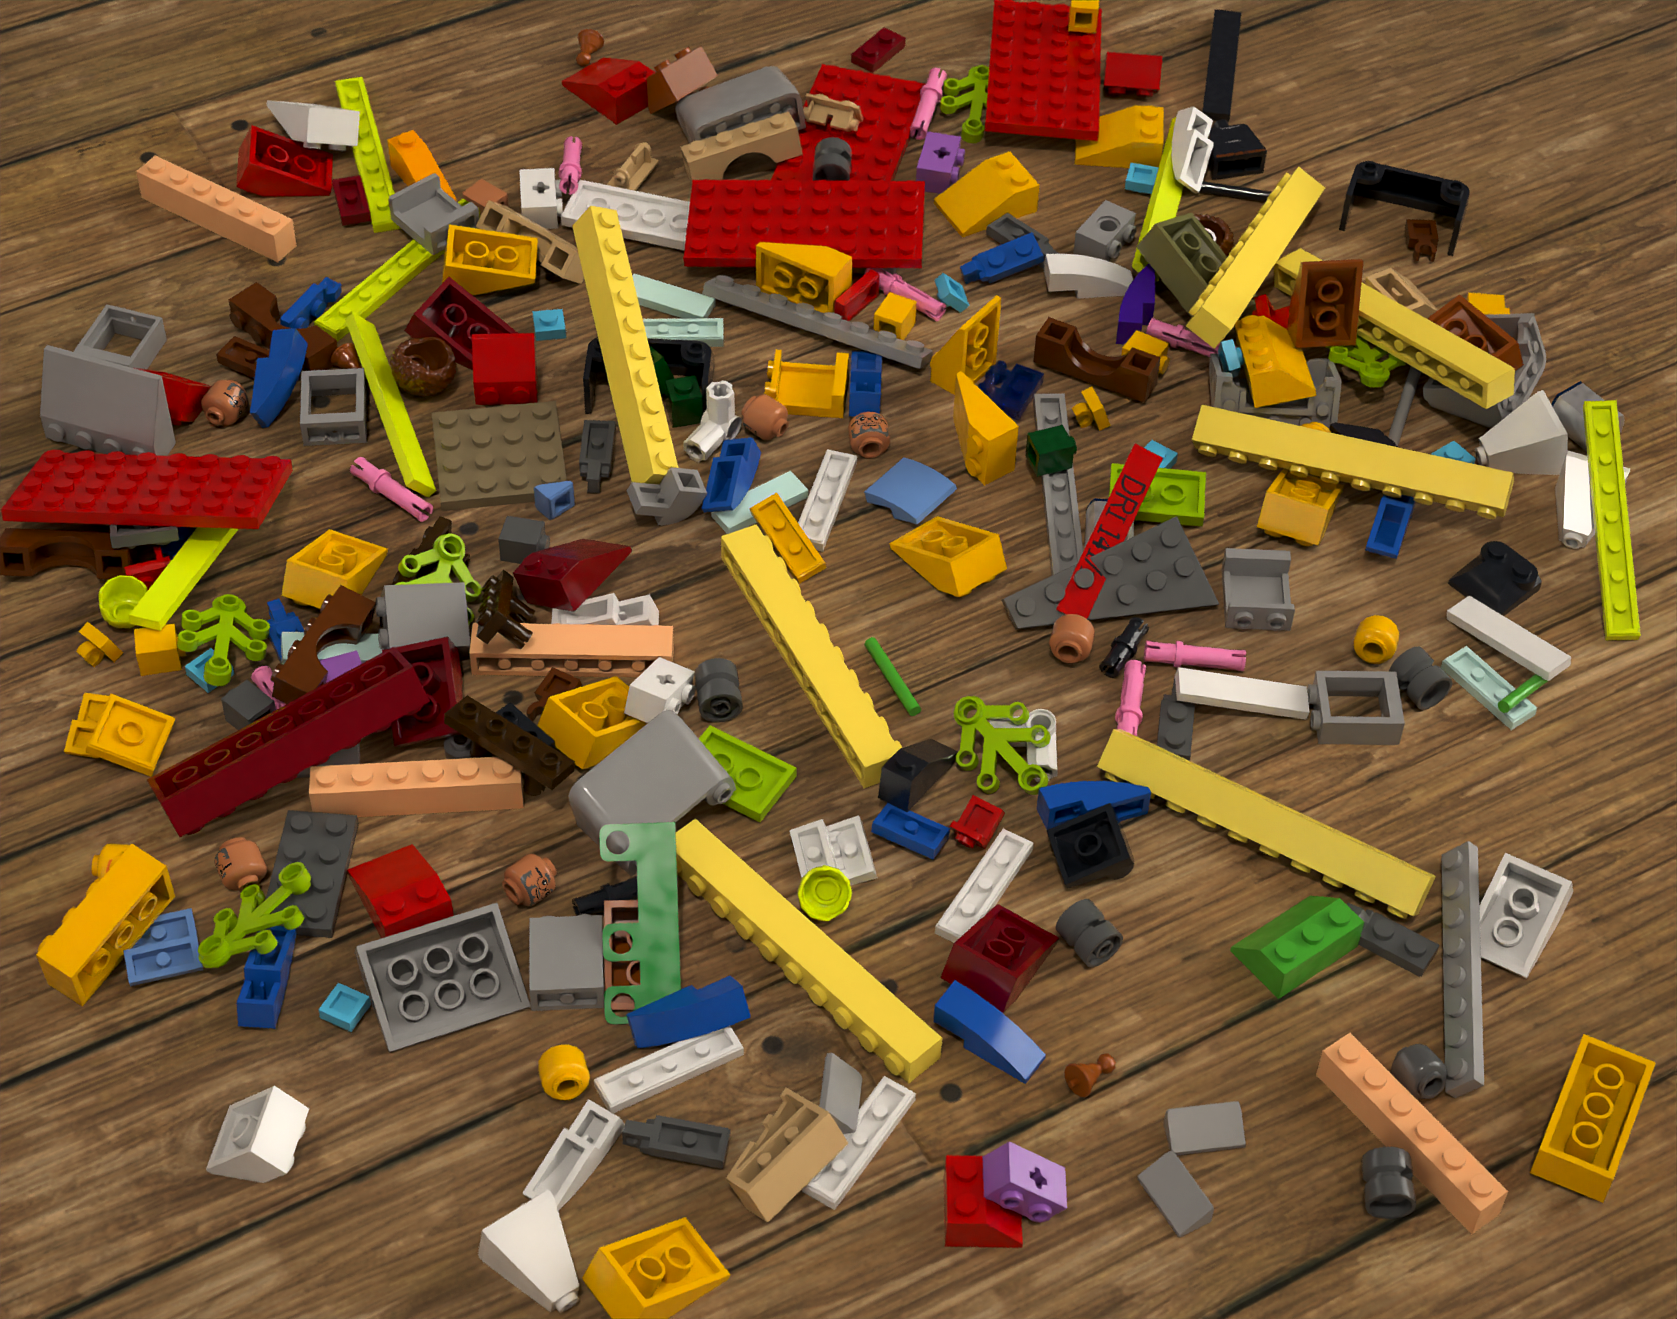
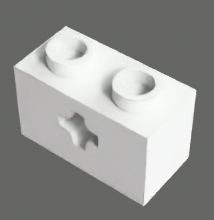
M554 168L519 170L522 215L545 229H557V217L562 215L563 206L562 199H556V197H562V191L559 188L560 180H555Z
M658 657L630 684L624 714L649 723L666 710H673L678 714L680 708L684 704L688 705L695 694L696 687L692 685L695 671Z

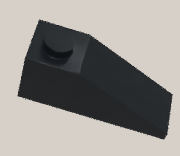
M933 739L900 748L882 766L878 798L908 812L956 762L958 751Z

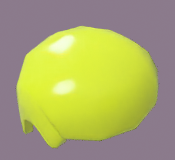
M119 575L107 580L100 588L98 594L99 608L103 619L109 625L116 628H132L137 626L130 624L129 614L148 591L147 586L134 576Z
M822 865L811 869L802 877L797 894L800 907L810 918L830 921L846 911L851 900L852 889L849 879L839 868Z

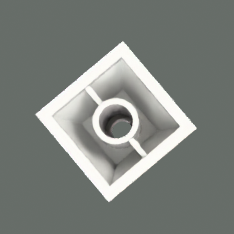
M1544 390L1535 393L1479 438L1480 447L1475 448V455L1481 466L1486 465V467L1518 474L1559 475L1568 451L1567 432Z
M1567 451L1555 486L1559 541H1562L1565 546L1578 549L1580 547L1584 548L1595 534L1588 457ZM1623 467L1624 478L1626 483V480L1630 472V468Z
M550 1189L482 1230L478 1252L480 1259L549 1312L557 1308L559 1313H562L579 1301L577 1296L579 1282L555 1199Z

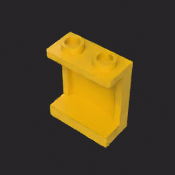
M776 349L774 360L768 361L767 379H771V382H765L764 394L769 395L784 405L790 415L843 418L848 382L849 353H837L835 366L783 362L782 350Z

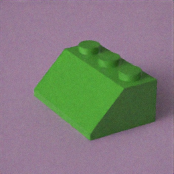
M1309 896L1233 945L1230 951L1280 999L1358 947L1364 921L1340 898Z

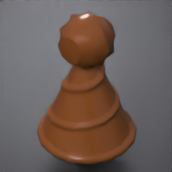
M584 29L578 34L581 52L577 55L576 62L580 66L590 64V55L604 46L602 35L593 29Z
M353 343L342 344L331 356L332 365L335 367H340L341 369L362 368Z
M1104 1053L1097 1059V1064L1070 1063L1064 1071L1066 1082L1076 1095L1087 1097L1090 1095L1100 1074L1113 1072L1116 1061L1113 1056Z

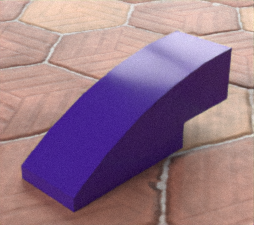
M1150 264L1146 265L1138 273L1123 297L1119 312L1116 344H1126L1136 330L1142 332V325H1149L1150 320L1153 318L1155 307V270Z

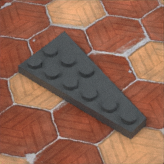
M1177 516L1090 557L1106 580L1087 620L1219 605ZM1077 564L1001 600L1015 630L1054 625L1058 618L1066 615L1056 610L1060 600L1065 596V589ZM1082 568L1075 573L1074 582L1080 588H1088L1094 582V575L1091 570Z

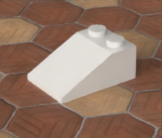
M267 100V107L292 140L304 142L303 147L321 149L322 143L329 144V149L346 151V145H358L360 111L318 104Z
M1505 853L1479 906L1481 959L1527 979L1557 927L1573 894L1572 882Z

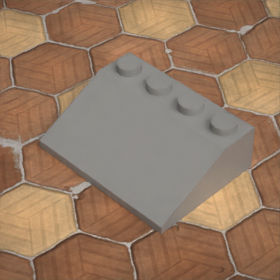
M49 345L44 348L40 417L46 438L103 454L120 451L128 455L151 452L156 455L168 456L176 441L161 375Z
M498 903L356 946L354 952L389 1053L531 1007Z

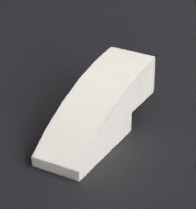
M1193 106L1179 110L1177 113L1172 137V165L1176 180L1196 194L1200 192L1214 143L1208 139L1213 120Z
M1046 254L1044 274L1049 292L1075 290L1077 299L1124 296L1133 281L1130 270L1099 258L1074 254Z
M612 593L586 599L575 612L553 608L551 624L659 625V610L650 594L618 601L615 594Z
M588 1099L570 1129L564 1128L522 1194L533 1199L550 1189L559 1211L598 1167L623 1131L624 1122L620 1117Z

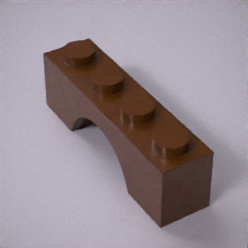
M258 282L228 299L231 311L230 319L234 326L238 329H243L251 335L254 341L259 344L262 343L268 349H270L273 330L291 329L277 323L280 319L277 297ZM317 325L297 329L308 343L304 364L300 373L302 371L329 370L334 365H332L331 356L338 348L337 340Z
M1048 317L1036 335L1033 362L1145 403L1157 384L1161 357L1133 347L1128 353L1118 357L1099 354L1084 343L1077 327Z
M5 528L0 537V575L32 577L36 573L50 567L76 565L92 570L96 574L97 579H111L119 575L126 576L124 567L138 564L139 562L137 547L129 549V547L112 549L110 532Z
M340 585L333 596L328 594L321 605L319 616L317 618L312 617L307 623L302 640H295L287 655V661L284 664L279 663L274 669L271 676V681L274 682L272 697L288 704L325 684L328 671L320 663L317 655L331 645L341 643L357 645L373 622L376 602Z

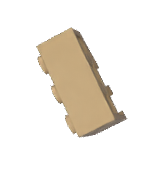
M785 1088L780 1095L783 1102L775 1115L768 1114L762 1124L765 1130L757 1142H749L726 1177L745 1208L767 1223L848 1144L845 1136L828 1111L788 1088Z

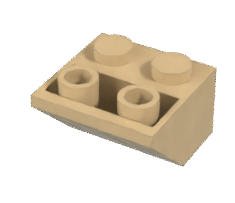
M1392 268L1366 277L1365 285L1426 319L1438 311L1410 280Z

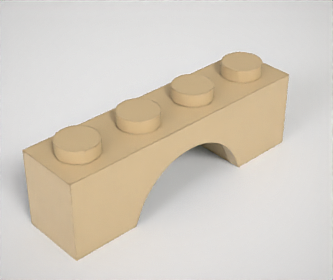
M789 111L775 114L761 121L748 123L730 131L720 132L715 136L696 140L680 147L686 172L691 183L693 180L703 179L722 180L727 166L734 159L746 153L759 152L766 154L775 163L803 154L798 129Z
M488 200L476 225L477 228L538 238L537 260L542 263L541 266L564 279L582 284L584 275L576 246L508 206Z

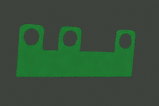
M675 822L607 824L599 832L600 856L604 861H637L638 923L606 925L602 931L603 956L608 961L640 960V985L611 986L606 989L604 993L605 1019L610 1024H629L627 1016H617L611 1009V1001L619 993L629 994L635 1003L634 1010H637L681 990ZM614 831L624 832L629 838V847L622 854H613L606 846L607 837ZM616 931H626L632 937V947L624 954L613 952L609 946L610 936Z

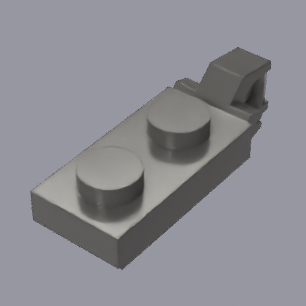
M1009 213L1004 214L986 226V235L1001 244L1033 232L1044 255V261L1038 264L1043 269L1046 254H1059L1053 250L1047 237Z
M584 420L579 471L580 476L587 477V493H600L601 477H609V472H611L616 421Z
M1175 678L1172 694H1164L1163 700H1161L1157 746L1190 761L1195 704L1177 701Z
M1347 903V906L1364 921L1358 945L1422 977L1438 952L1439 945L1377 912L1374 913V911L1369 909L1365 911L1363 908Z
M656 1115L655 1119H647L646 1123L626 1119L622 1139L623 1144L639 1148L640 1152L651 1156L723 1169L731 1130L725 1127Z

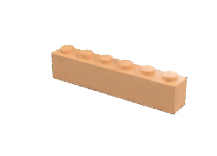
M156 155L136 171L142 199L271 260L279 262L297 246L293 219Z
M520 623L528 630H531L533 634L528 642H524L525 646L522 649H518L516 645L498 632L488 644L484 643L476 637L478 624H472L469 652L472 675L546 676L551 668L554 667L571 676L639 677L658 657L673 662V626Z
M499 757L310 767L309 796L312 812L374 817L524 808L522 771Z
M1348 1033L1322 1051L1316 1076L1386 1147L1401 1148L1410 1154L1413 1175L1471 1234H1474L1500 1214L1508 1191L1351 1033Z

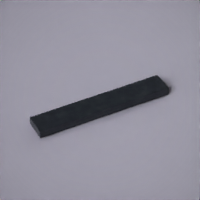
M1219 9L1214 11L1202 113L1213 121L1223 119L1229 122L1242 12Z

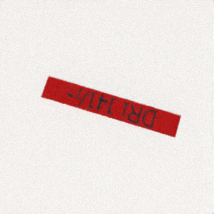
M1134 443L1065 589V596L1060 600L1056 610L1066 615L1077 614L1088 619L1106 580L1090 557L1125 540L1163 458ZM1082 568L1091 570L1094 575V582L1088 588H1080L1074 582L1075 573Z

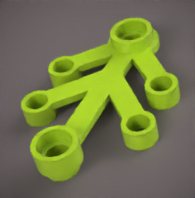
M985 65L971 68L968 72V77L961 80L948 78L944 81L943 93L947 96L942 97L940 102V110L943 113L953 114L957 109L972 103L970 116L963 123L961 138L968 143H978L983 139L984 125L980 118L982 106L986 107L987 93L985 90L988 89L989 67ZM969 87L974 88V90L965 93L959 97H953L957 96L959 92L964 89H967Z
M1359 335L1356 336L1355 347L1350 345L1326 347L1330 349L1328 359L1331 362L1340 363L1358 371L1361 376V383L1369 387L1378 388L1384 386L1385 381L1389 379L1390 370L1406 364L1390 353L1388 359L1383 362L1376 361L1388 354V352L1378 346L1370 349L1367 340Z
M455 534L439 536L433 544V549L415 556L406 555L398 565L399 572L403 576L410 578L417 574L420 567L438 562L435 572L407 583L398 582L395 585L452 583L449 578L452 568L459 581L465 584L467 602L475 601L481 594L482 589L481 585L473 579L462 560L465 556V544ZM444 548L449 549L452 554L448 553ZM405 563H410L414 569L407 568ZM466 587L472 588L475 594L469 593ZM467 607L468 625H470L474 619V614Z
M225 594L215 598L212 602V608L205 611L186 610L182 613L181 626L185 630L178 634L177 647L180 650L192 652L198 646L216 639L214 655L205 663L203 675L204 680L213 686H224L231 680L232 665L227 659L230 641L244 651L246 657L252 661H261L266 656L267 645L262 640L268 638L270 624L263 619L251 618L245 613V603L235 595ZM216 619L219 621L216 625L197 633L194 632L199 630L203 624ZM238 623L248 630L249 636L253 640L246 637L233 624Z
M976 696L963 697L956 703L954 718L958 725L962 727L960 750L956 754V762L965 771H971L977 767L979 758L973 751L977 729L984 737L981 773L977 777V785L984 793L992 794L1000 786V781L995 775L997 752L1019 774L1018 783L1026 793L1037 795L1039 788L1048 785V776L1044 770L1035 764L1028 765L1008 743L1031 742L1035 747L1043 748L1051 740V735L1046 727L1037 724L1031 728H994L987 721L1010 719L1013 724L1022 725L1029 719V711L1023 703L985 705L983 700ZM1018 709H1022V715L1018 718H1014V712ZM977 710L973 717L967 718L969 711ZM1038 732H1044V737L1041 740H1034ZM972 755L969 763H962L965 756ZM987 778H993L990 786H983ZM1040 778L1038 785L1030 786L1032 779Z
M294 862L283 868L279 873V881L282 886L266 900L265 894L257 884L249 885L243 889L240 894L242 903L238 917L231 908L220 910L213 919L215 923L213 935L204 939L198 947L200 963L205 968H218L224 966L232 955L256 949L259 954H267L275 949L278 942L270 930L264 929L281 924L287 930L299 927L304 921V916L295 905L288 906L279 912L270 913L291 894L300 895L310 888L311 875L304 864ZM260 931L255 936L242 939L246 934Z

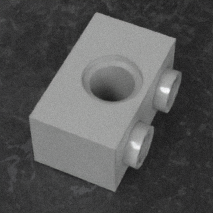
M1105 200L1076 231L1073 254L1110 261L1112 258L1115 259L1126 242L1130 243L1136 234L1137 228L1134 226L1136 213Z

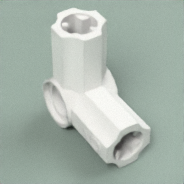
M727 381L712 382L706 388L707 409L702 416L700 425L683 442L684 451L688 453L690 459L698 463L701 460H706L722 444L723 440L735 439L740 431L742 420L739 416L735 415V394L732 390V384Z
M1046 709L1033 710L1029 713L1028 721L1022 725H1015L1010 719L989 720V723L994 728H1031L1037 724L1045 726L1051 735V740L1043 748H1037L1031 742L1008 743L1012 747H1026L1027 764L1040 766L1047 774L1048 781L1057 776L1056 718L1052 712ZM1038 732L1034 740H1041L1044 737V732ZM1034 778L1036 782H1040V778Z

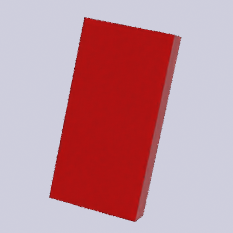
M870 269L835 300L834 313L839 314L843 320L849 322L879 296V273Z

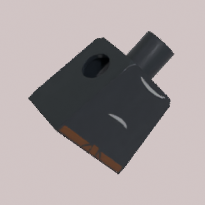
M1223 119L1216 121L1210 129L1208 139L1214 143L1208 161L1211 179L1219 180L1264 173L1267 150L1249 126L1246 124L1229 125Z

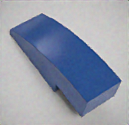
M296 328L273 330L269 357L257 358L250 414L262 428H268L281 412L302 370L308 343Z
M852 351L849 416L855 417L863 412H876L880 414L882 356L872 352Z
M752 437L723 440L720 457H713L706 487L707 495L702 505L704 513L734 510L747 494L761 456V451Z
M1383 495L1365 551L1397 559L1416 504L1414 497L1401 495L1400 498Z
M1111 781L1060 783L1039 788L1036 809L1047 830L1108 803H1111L1119 821H1124L1148 814L1151 791L1149 787Z
M283 926L264 929L270 930L278 942L273 951L267 954H259L256 949L250 950L244 966L245 981L236 1002L238 1026L273 1029L276 1027L285 996L296 938V928L287 930Z
M730 975L698 990L692 985L687 986L626 1014L637 1048L687 1040L723 1029L751 1017L743 986Z
M956 980L935 1004L933 1022L964 1039L963 1048L1024 1084L1027 1083L1044 1061L1046 1054L1013 1021L981 996Z

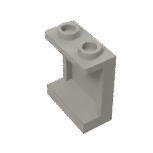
M436 173L389 197L391 220L432 255L445 249L449 224L479 229L476 227L479 221L478 207L472 202L464 206L457 203L441 189L440 177Z
M1225 548L1221 570L1225 628L1291 631L1295 607L1291 604L1289 587L1290 551Z
M464 582L384 585L381 596L376 597L377 617H382L383 629L378 631L380 649H390L392 647H400L448 636L458 648L459 656H466L470 648V636Z
M581 914L566 917L543 916L541 918H529V992L531 1011L604 1008L602 915Z

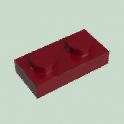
M883 27L851 54V63L874 73L905 47L906 38Z
M361 175L332 179L333 191L342 226L371 221Z

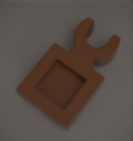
M1406 219L1405 234L1407 246L1414 248V261H1419L1420 254H1427L1430 257V262H1434L1439 241L1436 220Z
M552 667L534 692L539 701L532 703L528 707L526 712L528 718L534 721L537 715L543 713L549 697L582 687L581 680Z

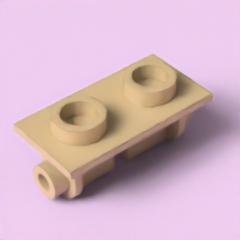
M806 93L805 95L808 107L803 108L806 122L826 126L827 120L830 117L832 118L831 128L850 133L851 130L856 131L859 122L863 121L860 106L851 101L845 100L840 102L832 100L823 94L812 95Z
M646 142L638 143L635 146V151L621 168L614 171V176L607 185L636 191L659 163V160L651 158V146Z

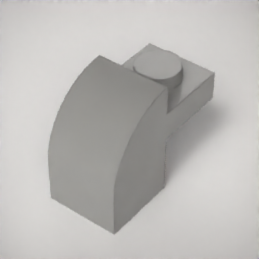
M670 467L660 485L631 482L627 489L635 513L638 515L655 516L658 525H670L686 519L698 509L707 495L698 470Z

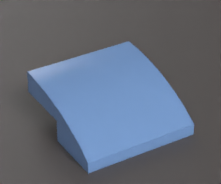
M903 457L864 493L867 502L891 508L894 519L918 524L957 488L955 483L936 470Z
M192 908L159 915L132 949L123 950L130 986L203 970V965L199 961V942Z

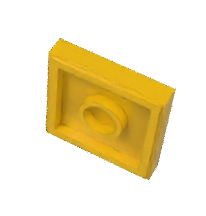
M110 693L85 752L151 777L176 718Z

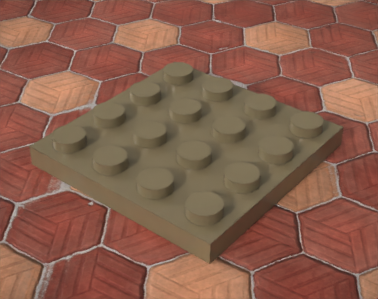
M556 401L432 413L442 511L535 502V486L567 481Z

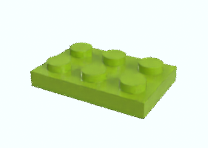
M1111 464L1109 496L1124 464ZM1158 468L1134 520L1163 523L1177 516L1181 525L1203 527L1206 472Z
M711 725L699 738L734 780L736 790L723 804L758 822L763 820L797 777L796 767Z

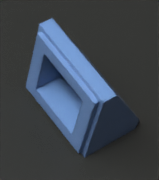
M563 481L535 486L534 498L537 510L546 518L552 520L575 505L573 483L571 481Z

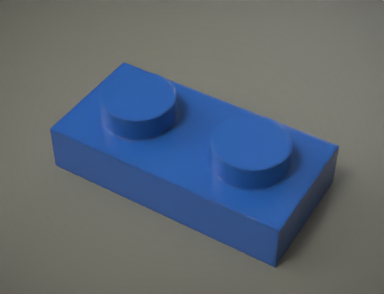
M887 803L872 822L871 832L930 859H934L949 839L950 828L910 810L905 812Z

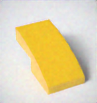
M84 693L78 718L71 722L64 749L65 754L99 758L85 751L109 696Z

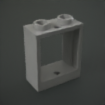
M106 304L73 352L131 368L148 369L167 341L163 319L154 315ZM115 333L142 340L131 357L104 351Z
M364 368L302 371L300 426L304 446L367 443V385ZM356 394V412L311 414V396Z
M1316 671L1313 684H1308L1307 693L1308 702L1313 704L1314 709L1311 711V730L1317 731L1318 744L1399 745L1405 722L1396 672ZM1328 696L1378 697L1381 717L1331 716Z

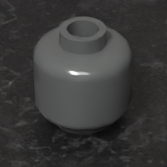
M1414 1044L1398 1051L1392 1063L1391 1074L1416 1099L1422 1100L1433 1098L1443 1090L1446 1083L1447 1068L1428 1046Z

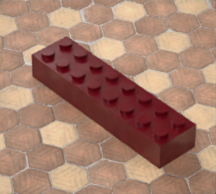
M392 647L147 779V782L179 838L184 835H192L199 832L209 821L217 817L222 818L230 815L242 803L263 797L268 789L275 785L294 780L299 775V772L308 767L319 766L329 760L330 755L342 749L353 748L365 736L373 732L378 733L386 730L398 718L417 713L421 710L422 705L430 702L413 666L395 647Z

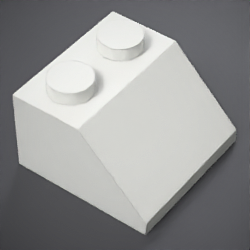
M275 1086L230 1105L206 1171L215 1175L265 1183L287 1174L294 1163L293 1154L297 1142L305 1132L306 1125L304 1122L309 1108Z

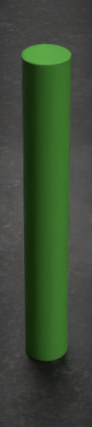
M871 637L867 639L864 643L865 647L909 715L915 716L919 714L921 707L876 638Z
M1537 674L1533 675L1499 701L1498 709L1503 713L1509 712L1548 681Z

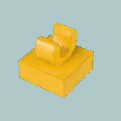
M1091 386L1081 391L1085 403H1078L1072 407L1080 427H1087L1093 421H1095L1099 431L1111 426L1105 409L1093 387Z
M88 621L78 631L88 641L82 643L76 652L91 666H97L102 661L104 655L115 663L123 654L107 636Z

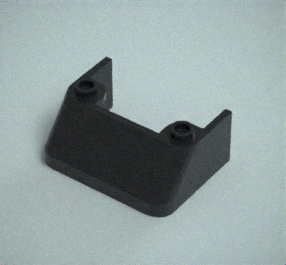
M1373 161L1361 162L1354 169L1346 193L1339 230L1345 231L1356 196L1456 218L1447 254L1453 256L1466 214L1470 190L1458 180H1449Z
M598 337L589 342L583 375L585 414L592 413L598 371L606 372ZM647 338L648 344L664 357L673 375H695L702 377V406L704 414L707 409L706 388L713 382L714 354L710 346L701 341Z

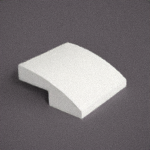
M859 815L826 826L823 819L790 830L801 878L811 869L822 865L839 868L849 879L850 885L877 878L864 826Z

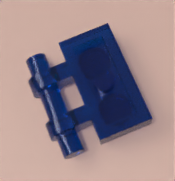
M999 360L995 365L989 367L985 373L984 382L979 383L977 387L1010 418L1019 420L1033 399L1034 394L1037 393L1042 385L1044 373L1017 363L1012 371L1007 370V364Z

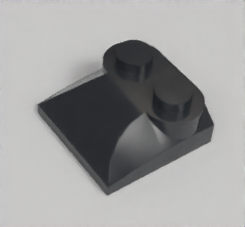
M1490 541L1482 546L1480 555L1449 579L1448 584L1464 597L1471 596L1505 616L1538 592L1542 581L1538 575L1537 568L1505 543Z
M1111 803L1046 830L1067 889L1102 877L1113 880L1121 879L1127 876L1133 869L1134 857L1123 827Z

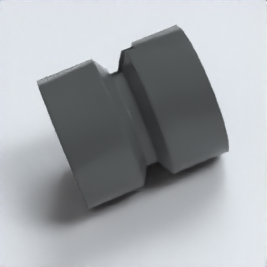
M829 137L821 140L816 145L813 180H850L852 149L846 141Z
M1418 646L1402 653L1393 662L1389 672L1397 673L1399 688L1406 691L1407 696L1419 709L1425 710L1442 701L1449 693L1453 682L1441 667L1437 665L1432 666L1434 660L1423 648Z
M724 658L709 659L699 664L695 669L694 679L701 716L711 722H725L737 717L742 712L743 703L741 691L739 690V677L736 665Z
M1083 899L1072 904L1064 911L1056 923V931L1069 946H1074V951L1088 967L1093 968L1109 960L1118 951L1123 942L1122 934L1109 920H1104L1103 913L1090 899Z
M1379 1147L1366 1152L1362 1156L1361 1165L1363 1180L1367 1182L1364 1187L1365 1208L1367 1212L1374 1217L1382 1219L1401 1218L1409 1215L1416 1207L1410 1154L1404 1149L1397 1147Z

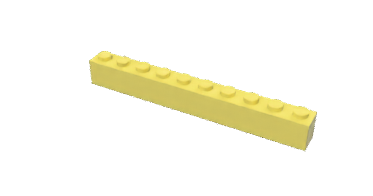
M1299 166L1291 175L1288 172L1283 175L1276 184L1275 189L1267 197L1266 202L1258 210V214L1253 218L1248 228L1238 239L1239 241L1229 252V256L1220 265L1219 270L1209 281L1208 286L1188 313L1192 317L1186 324L1187 328L1211 347L1216 348L1231 331L1324 191L1325 187Z
M590 206L572 225L631 481L660 485L670 467L678 468L617 211Z
M1301 248L1278 259L1274 265V287L1292 297L1301 262L1323 260ZM1364 283L1361 284L1357 335L1485 409L1514 394V367Z
M1201 405L1192 437L1195 449H1198L1199 453L1206 456L1215 457L1216 454H1222L1237 463L1244 464L1247 460L1258 462L1260 467L1268 470H1277V467L1289 469V472L1296 476L1308 477V474L1320 476L1322 481L1331 484H1338L1339 481L1351 483L1353 488L1362 491H1369L1370 488L1383 490L1382 493L1384 495L1394 498L1406 495L1414 497V501L1425 505H1432L1433 502L1446 504L1445 507L1452 511L1464 512V509L1477 511V515L1488 519H1496V516L1505 517L1514 483L1513 472Z
M757 524L721 536V558L861 785L865 789L880 783L882 766L902 746L899 741L892 739L886 720L882 716L878 717L870 695L863 693L859 687V681L854 670H849L845 665L843 654L838 646H833L826 626L823 623L819 624L810 601H805L802 597L797 580L791 579L788 575L783 558L777 557L774 553L769 536L763 535Z
M1113 729L1097 765L1098 768L1106 771L1104 775L1106 778L1114 782L1124 783L1126 780L1135 785L1149 787L1151 799H1154L1155 795L1166 799V806L1177 812L1185 813L1187 809L1198 814L1196 820L1209 827L1216 828L1217 824L1229 829L1227 835L1238 841L1247 843L1248 839L1261 844L1259 847L1260 851L1278 858L1282 854L1291 858V865L1307 873L1314 869L1324 874L1322 880L1333 886L1342 888L1343 884L1356 889L1355 896L1367 902L1374 903L1376 899L1388 904L1387 911L1404 919L1407 918L1408 914L1411 916L1419 914L1436 877L1122 729Z
M697 819L692 820L676 832L677 874L687 883L689 889L696 896H702L709 902L713 911L719 917H725L730 921L743 939L751 940L759 948L766 960L774 961L783 969L784 974L792 983H798L804 988L816 1005L825 1007L833 1015L840 1027L843 1029L848 1028L857 1036L859 1042L867 1051L878 1055L892 1074L900 1075L907 1083H910L941 1058L942 1037Z

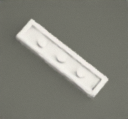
M828 449L825 453L798 521V524L817 551L823 552L857 465L856 455Z
M1471 596L1466 597L1447 610V620L1547 681L1554 678L1571 664V656Z
M1178 667L1175 673L1177 701L1304 720L1307 719L1310 713L1306 686Z
M1002 829L935 926V934L954 943L994 908L1033 851L1034 843Z
M731 1026L705 1035L679 1041L594 1079V1087L608 1111L614 1114L743 1056L744 1047Z
M884 1076L860 1107L857 1130L854 1133L843 1134L848 1144L803 1188L802 1192L835 1210L912 1106L916 1093Z

